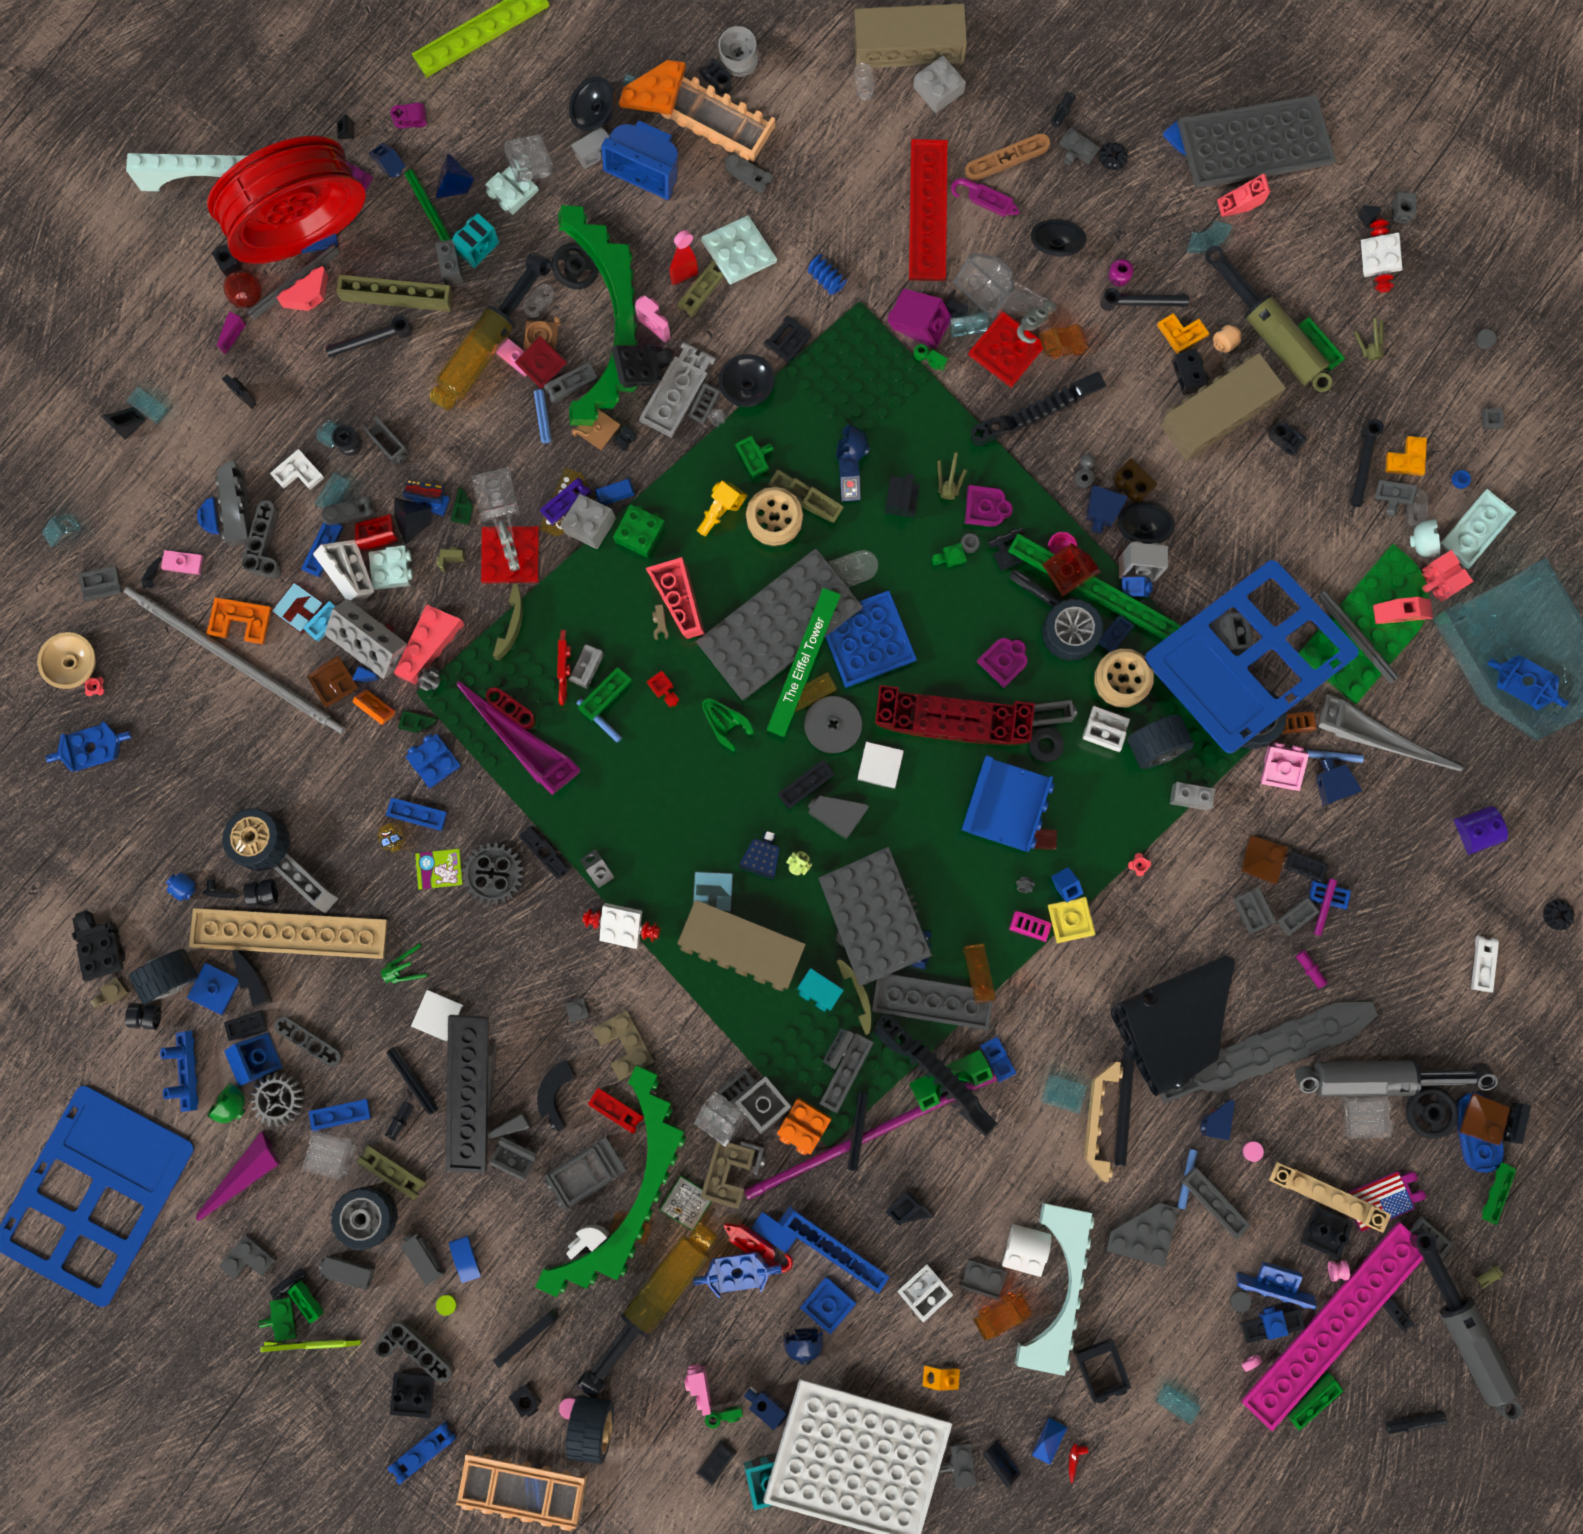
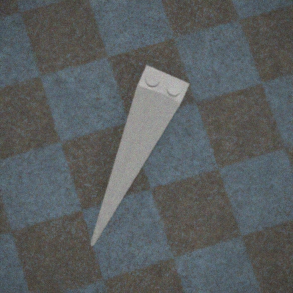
M1328 694L1324 697L1319 728L1333 732L1335 736L1453 770L1462 771L1464 769L1462 766L1436 755L1389 730L1345 700Z

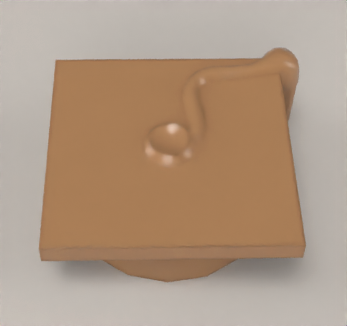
M557 317L554 318L555 322L526 320L523 351L525 352L539 336L556 351L558 326L561 324V320Z
M598 409V419L595 420L593 425L578 426L577 429H572V435L574 437L580 435L602 451L621 425Z

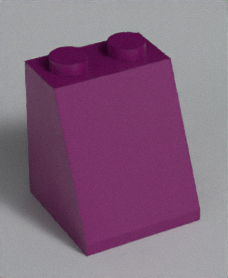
M903 289L897 297L896 304L892 311H890L887 320L893 330L936 350L952 317L941 298Z

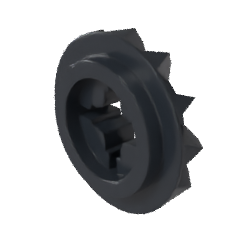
M1117 141L1114 143L1108 142L1105 146H1102L1099 153L1101 164L1109 170L1123 168L1129 158L1128 150L1124 148L1123 144H1118ZM1112 152H1114V154L1118 153L1117 160L1113 156L1110 157Z
M1556 899L1550 901L1545 906L1543 918L1550 928L1565 930L1574 923V916L1576 914L1573 911V906L1568 904L1567 901ZM1557 910L1559 912L1565 911L1562 915V918L1554 919V917H1556V915L1558 914Z

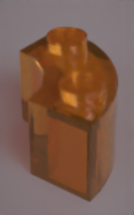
M1079 324L1065 328L1054 327L1038 334L1045 355L1052 357V359L1071 354L1078 356L1083 354L1086 349H1089L1084 330Z
M1010 1292L1002 1297L1003 1300L991 1307L987 1305L978 1310L979 1315L973 1318V1321L984 1341L999 1336L1011 1327L1024 1322L1034 1313L1022 1292L1017 1294Z

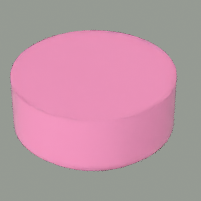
M683 230L676 235L674 243L679 249H683L692 242L693 236L688 230Z
M1250 1141L1243 1146L1242 1153L1247 1160L1256 1162L1263 1157L1264 1150L1258 1142Z
M1256 1354L1243 1361L1241 1365L1245 1372L1260 1365L1263 1361Z
M568 1397L561 1402L559 1412L563 1418H570L575 1398Z

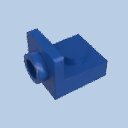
M1122 577V593L1130 597H1150L1152 592L1150 578Z

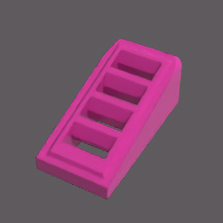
M1014 911L1009 930L1046 942L1052 923L1019 911ZM1019 918H1023L1021 927L1018 928L1017 924ZM1029 920L1030 924L1028 930L1026 931L1024 930V928L1026 925V921ZM1034 922L1038 923L1035 933H1032ZM1041 925H1044L1045 928H1044L1043 934H1042V936H1040V935H1038V934H1039Z

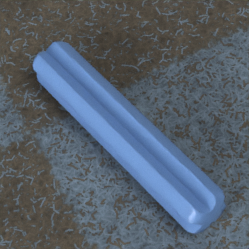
M539 389L534 391L541 441L543 444H546L552 440L544 390Z

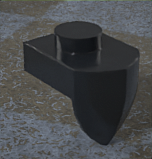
M955 289L946 297L944 304L953 318L965 320L969 306L953 300L956 293Z

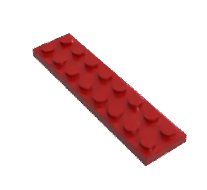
M911 139L909 281L946 280L948 140Z

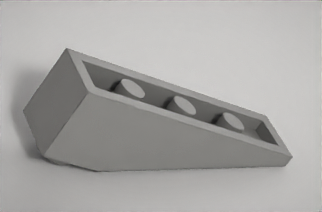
M288 853L285 854L284 859L278 865L273 867L302 896L322 912L326 913L338 900L326 886Z

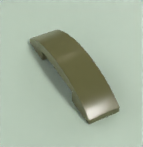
M513 584L508 601L511 606H514V611L506 639L498 638L494 649L493 657L496 660H501L511 649L521 628L523 599L517 584Z
M838 960L837 965L843 980L851 977L865 1014L858 1016L865 1035L870 1033L871 1010L866 991L863 986L858 984L854 971L845 962Z

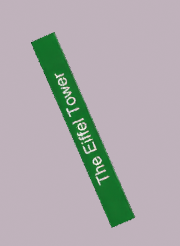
M825 588L822 589L767 731L785 737L841 594Z

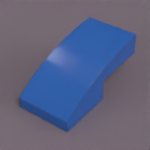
M998 1037L980 1045L999 1083L1016 1074Z
M764 1212L761 1213L751 1228L785 1253L788 1252L797 1238L783 1229L777 1221Z
M468 1235L450 1241L449 1247L461 1282L465 1283L481 1277V1271L475 1259V1252Z

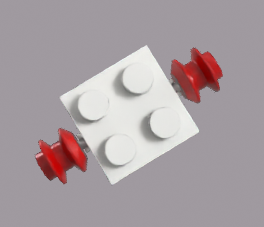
M1385 219L1374 220L1370 224V228L1374 229L1371 232L1373 238L1361 240L1364 277L1378 275L1374 281L1378 283L1375 286V290H1378L1380 293L1389 292L1394 287V284L1390 283L1393 280V276L1387 273L1403 270L1400 234H1389L1390 230L1386 229L1389 222L1385 221Z
M605 903L602 908V914L600 910L593 913L590 908L583 915L585 927L592 924L593 928L597 929L601 925L599 941L637 949L640 934L643 940L651 937L652 942H654L655 938L658 939L660 935L658 923L651 926L649 921H647L643 926L641 925L642 911Z

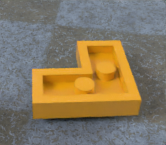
M1172 313L1157 323L1158 328L1176 354L1183 352L1209 335L1200 319L1183 327L1175 314Z
M1408 436L1405 443V454L1388 452L1386 454L1385 472L1423 476L1425 474L1427 438Z

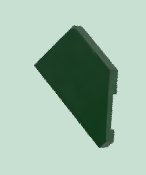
M459 488L450 521L470 526L474 507L463 489Z
M403 710L398 729L418 734L436 724L438 719Z

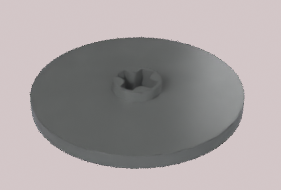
M836 696L825 697L816 701L809 708L804 723L805 733L811 744L820 751L826 753L844 752L857 742L861 734V716L857 708L850 701ZM831 720H832V722H836V721H837V722H838L837 725H836L837 729H834L833 727H832V728H829V727H828V726L830 725V722H829V721H831Z

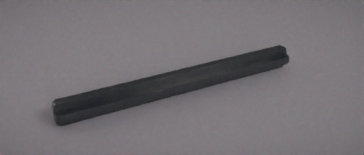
M1128 1048L1123 1049V1075L1120 1084L1114 1164L1121 1167L1126 1166L1134 1071V1059Z

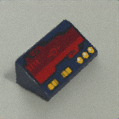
M407 480L403 497L405 499L442 505L445 486Z

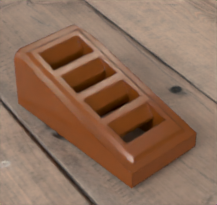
M1314 711L1287 714V723L1280 735L1306 733L1316 730ZM1296 718H1299L1300 728H1297ZM1288 719H1291L1292 729H1289Z

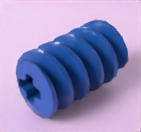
M820 253L809 264L808 273L810 275L813 274V278L818 280V283L823 285L825 290H828V294L834 295L844 287L847 279L842 281L843 274L841 273L837 276L838 269L836 268L832 271L833 264L831 263L827 266L828 259L821 260L823 254Z

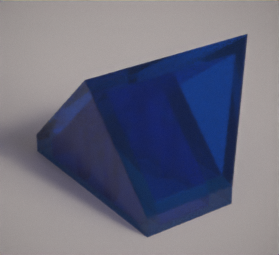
M447 154L441 168L435 199L468 193L474 181V178L451 154Z

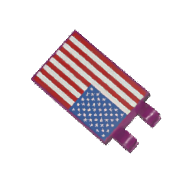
M1394 1171L1347 1192L1390 1213L1391 1217L1389 1220L1416 1209L1413 1203L1427 1198L1424 1190L1411 1192L1407 1183L1418 1180L1416 1173L1412 1171L1400 1175L1399 1171ZM1354 1219L1360 1232L1371 1228L1361 1221Z

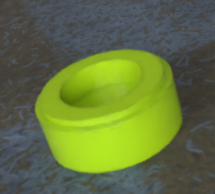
M449 1294L441 1296L436 1302V1309L443 1316L452 1314L457 1308L455 1297Z

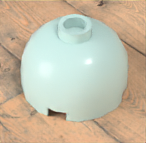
M1436 519L1421 522L1415 527L1414 536H1410L1411 547H1415L1416 552L1425 558L1440 557L1439 533L1436 529L1438 528Z

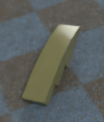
M778 469L767 485L769 488L778 487L788 490L796 496L801 507L832 523L835 522L843 509L842 505L814 487L810 488L798 479H792Z

